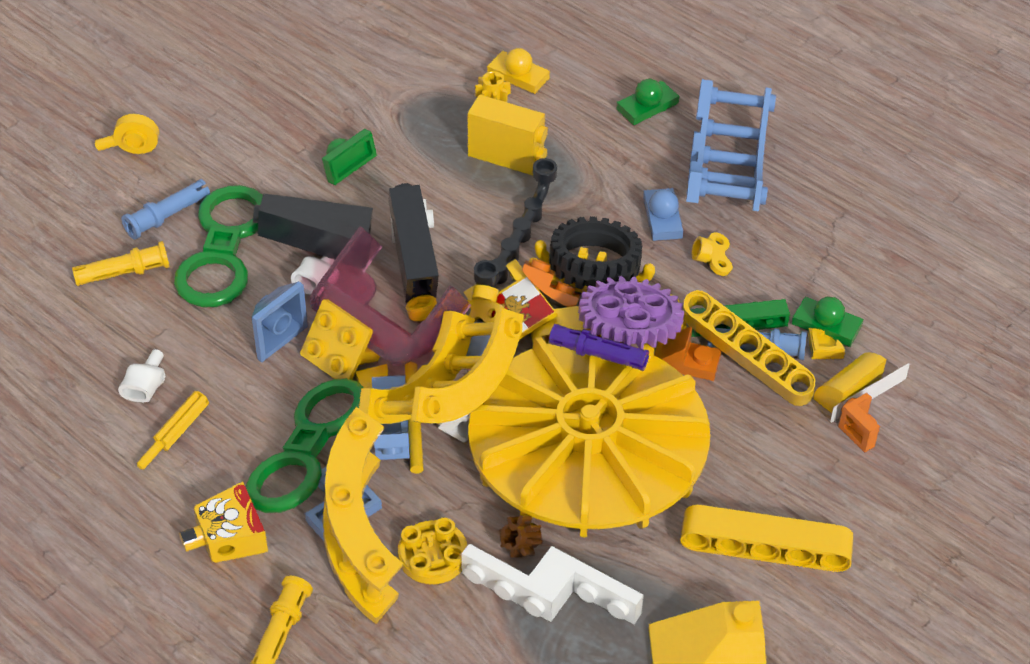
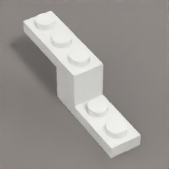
M471 544L461 553L462 574L475 584H482L490 588L500 598L512 600L523 606L531 615L541 616L550 622L573 592L577 593L584 601L595 603L608 610L614 617L625 619L632 624L636 623L642 613L643 594L553 546L550 547L529 576Z

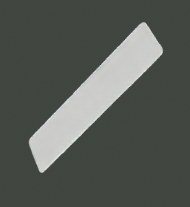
M910 364L904 365L833 408L830 422L832 423L841 417V409L849 399L858 398L865 393H868L873 399L904 381Z

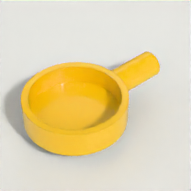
M124 115L117 120L113 135L95 140V146L98 151L119 146L129 153L145 154L157 146L159 128L153 120L144 115Z

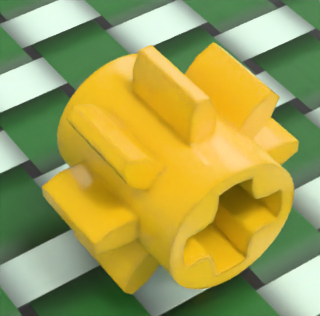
M491 71L485 73L483 77H478V84L475 85V97L483 95L503 102L508 101V94H511V83L504 82V75Z

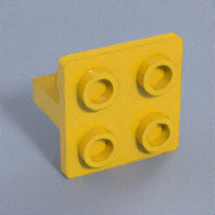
M325 299L320 304L300 354L332 378H348L352 380L359 365L377 362L383 350L370 342L373 330L329 299Z

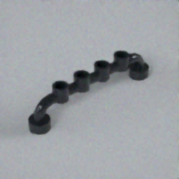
M541 158L534 162L533 178L538 182L533 197L525 200L522 216L513 221V232L510 237L502 240L501 253L498 258L482 260L475 264L474 281L476 284L495 287L497 284H503L507 281L508 269L506 265L515 259L518 261L520 243L530 240L531 223L541 220L542 204L547 196L550 183L557 178V164L552 159Z

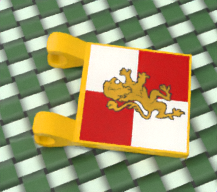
M515 259L506 265L514 283L498 292L496 303L501 304L504 309L524 315L520 340L558 315L539 289L528 279L522 271V266ZM474 286L463 292L466 298L471 301L473 299L471 297ZM495 310L492 312L491 318L495 316Z

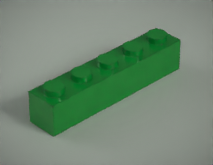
M786 299L725 305L727 309L755 330L788 327L790 312ZM705 308L690 309L695 314L706 311ZM721 324V325H718V326L715 327V328L731 329L729 326H727V325H725V324ZM692 329L691 337L702 336Z

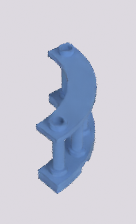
M701 79L696 120H701L700 132L694 131L686 202L698 203L699 196L705 197V194L752 200L753 211H759L760 204H766L768 187L763 186V158L768 113L774 112L776 95L771 94L772 88L765 87L764 95L759 96L718 90V87H713V80ZM716 102L760 107L762 110L759 128L715 123L714 119H708L710 104L716 105ZM712 134L758 140L756 155L712 150L710 146H705L706 136L711 137ZM708 161L755 167L754 177L710 172L708 168H703V163L708 164Z

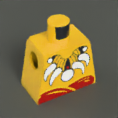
M243 482L197 504L194 507L197 526L179 532L186 552L205 546L211 561L215 563L268 552L265 530Z

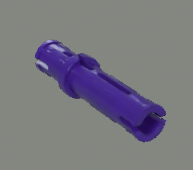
M554 324L550 332L549 344L576 351L577 355L584 356L587 354L639 369L640 371H644L647 366L649 350L592 335L589 330L583 329L578 331L559 324Z

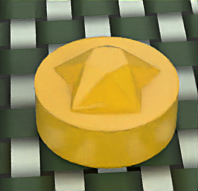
M421 295L411 299L406 305V310L410 320L425 321L434 317L439 312V307L434 296Z

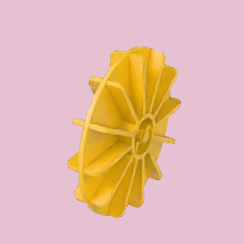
M542 337L533 339V348L512 359L497 389L483 404L470 413L468 440L473 461L480 473V480L485 487H491L508 504L520 510V515H531L532 518L534 517L551 524L579 528L580 537L587 538V529L616 528L636 523L639 529L646 528L649 525V518L665 511L681 498H688L693 492V486L706 464L710 447V422L704 404L695 390L696 382L691 375L683 376L667 362L654 355V348L648 343L643 347L644 350H649L648 363L645 370L640 371L639 369L587 354L580 356L576 354V351L549 343L546 344Z

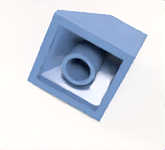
M299 281L278 287L269 295H265L255 306L252 314V324L257 359L260 362L265 361L308 327L304 285Z

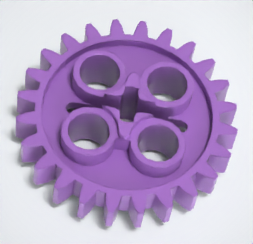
M620 276L617 282L607 278L606 284L596 281V287L588 286L587 292H582L578 310L579 321L584 322V329H591L592 335L601 334V338L622 342L629 346L636 344L641 349H643L646 343L655 348L657 341L667 344L668 338L675 339L676 332L680 333L684 317L683 303L678 302V296H670V289L660 290L661 284L648 285V279L640 283L637 282L636 277L626 281Z

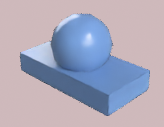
M674 189L644 190L643 199L652 240L682 239L683 227L678 211L679 201L674 194Z

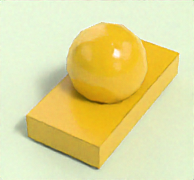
M515 48L508 53L501 51L487 66V72H498L504 75V81L534 94L550 78V70L533 64L530 53L522 48Z

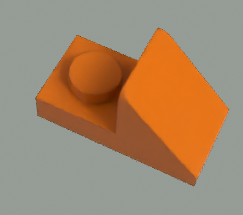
M687 327L681 330L680 333L676 332L675 339L668 338L667 344L658 341L654 354L656 357L664 360L683 375H691L692 377L710 381L715 380L722 351L718 348L691 343L692 327Z

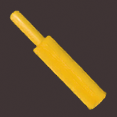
M194 391L153 436L154 444L137 462L139 469L144 470L162 449L168 451L207 407L209 401L204 394Z

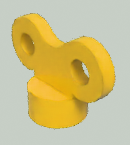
M714 232L708 238L701 236L696 238L691 252L693 260L703 263L710 262L709 265L712 271L720 276H727L733 267L725 255L730 243L723 234Z
M475 284L471 297L473 298L472 301L465 300L458 308V313L467 315V310L470 308L471 312L468 316L475 318V321L481 318L484 322H495L496 314L491 318L492 312L494 310L497 311V308H504L501 304L496 303L499 290L494 287Z

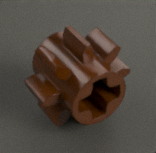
M531 515L507 517L508 524L499 529L501 548L511 550V558L534 556V548L543 543L541 540V525L531 523Z

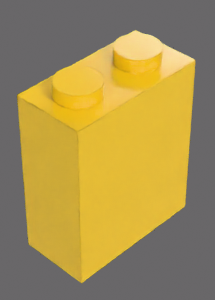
M483 95L477 97L467 113L468 156L533 175L534 162L547 157V148H544V142L548 134V127L545 126V113Z

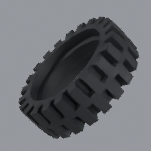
M579 217L577 222L570 219L566 224H560L558 229L555 228L553 231L549 250V264L551 265V270L555 271L558 279H564V283L568 285L576 283L575 288L582 289L584 286L596 287V281L606 284L607 278L617 282L619 277L622 276L626 281H630L632 277H636L639 274L642 258V241L638 238V234L635 231L630 232L631 228L627 225L621 227V222L618 221L609 223L608 218H602L601 221H597V217H590L589 221H586L584 217ZM582 246H599L610 249L622 257L607 262L590 261L579 258L569 252V250Z

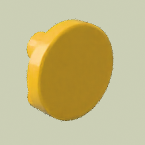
M444 517L438 520L423 521L407 526L402 530L398 544V559L403 563L402 570L411 579L423 584L445 583L462 572L461 553L467 547V541L463 533L455 527L454 521L450 518Z

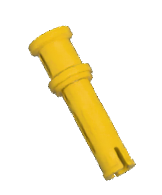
M159 241L156 246L140 250L138 247H135L128 254L85 265L73 266L72 270L76 285L80 286L132 272L142 275L145 270L162 266L166 269L170 268L164 243Z
M291 575L283 578L281 583L283 589L278 600L274 601L270 607L272 617L251 664H275L292 625H295L301 619L302 613L300 610L305 598L310 597L313 588L306 580Z

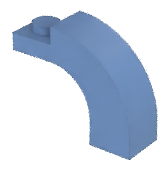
M405 375L372 377V388L383 390L405 384ZM408 421L381 424L384 426V430L374 443L375 456L381 460L410 458Z

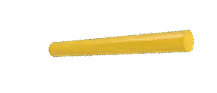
M414 362L405 364V383L418 371V366ZM408 419L410 471L414 474H419L424 470L421 423Z

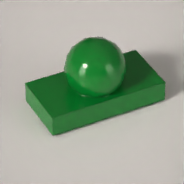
M651 78L643 79L637 84L635 94L617 102L616 110L634 126L679 104L680 96L663 81L658 82Z
M364 128L349 140L337 138L329 143L326 156L322 158L329 183L333 185L338 184L377 156L371 131Z
M805 296L793 316L792 325L808 331L809 328L821 329L834 340H839L843 345L851 347L863 325L864 319L845 312L842 301L836 297L827 296L816 301Z

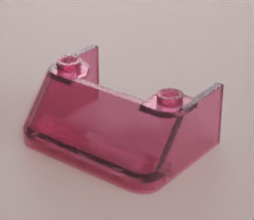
M359 227L310 295L312 309L317 313L322 300L329 299L373 330V334L367 348L392 365L401 366L433 352L432 349L439 335L444 311H455L465 315L471 304L450 285L427 318L417 326L412 334L369 306L368 304L374 297L377 286L375 280L365 270L379 253L382 246L365 229Z

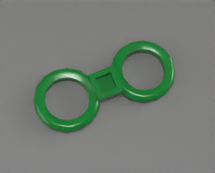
M243 185L225 186L211 192L200 204L198 220L202 228L208 232L203 251L192 254L185 259L176 270L174 286L179 296L189 304L199 307H219L239 297L247 286L248 270L243 261L236 256L241 239L258 232V223H253L252 218L242 225L225 226L213 220L211 212L215 206L229 199H243L254 205H260L263 194L256 189ZM207 264L227 266L235 274L232 284L216 293L195 291L188 285L187 280L195 269Z
M348 378L333 379L314 387L299 401L294 412L296 428L283 446L284 451L274 454L261 462L250 474L246 483V490L256 510L264 513H281L297 507L315 492L322 477L321 463L318 461L317 456L328 439L338 434L356 407L359 408L361 388H364L359 382ZM339 393L354 396L350 409L338 419L328 423L309 421L311 410L324 398ZM289 465L306 467L307 473L304 481L289 494L275 498L261 495V487L264 481L278 469Z

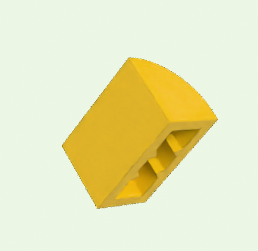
M863 353L815 391L813 399L832 413L836 405L881 380L887 359L876 353Z

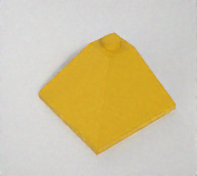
M760 601L721 602L650 623L648 627L652 664H766L765 637Z

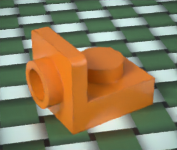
M868 393L858 398H851L843 405L838 426L864 453L875 447L880 428L874 417L868 414L872 400Z

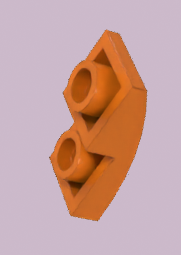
M534 258L532 263L525 261L522 271L538 289L566 307L577 305L580 294L575 292L576 288L560 281H558L557 285L551 283L555 271L550 270V264Z

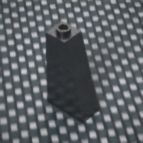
M399 184L394 188H389V207L405 303L421 295H431L436 298L439 274L420 185Z
M263 193L261 204L254 207L253 223H258L257 236L364 268L371 233L373 208Z

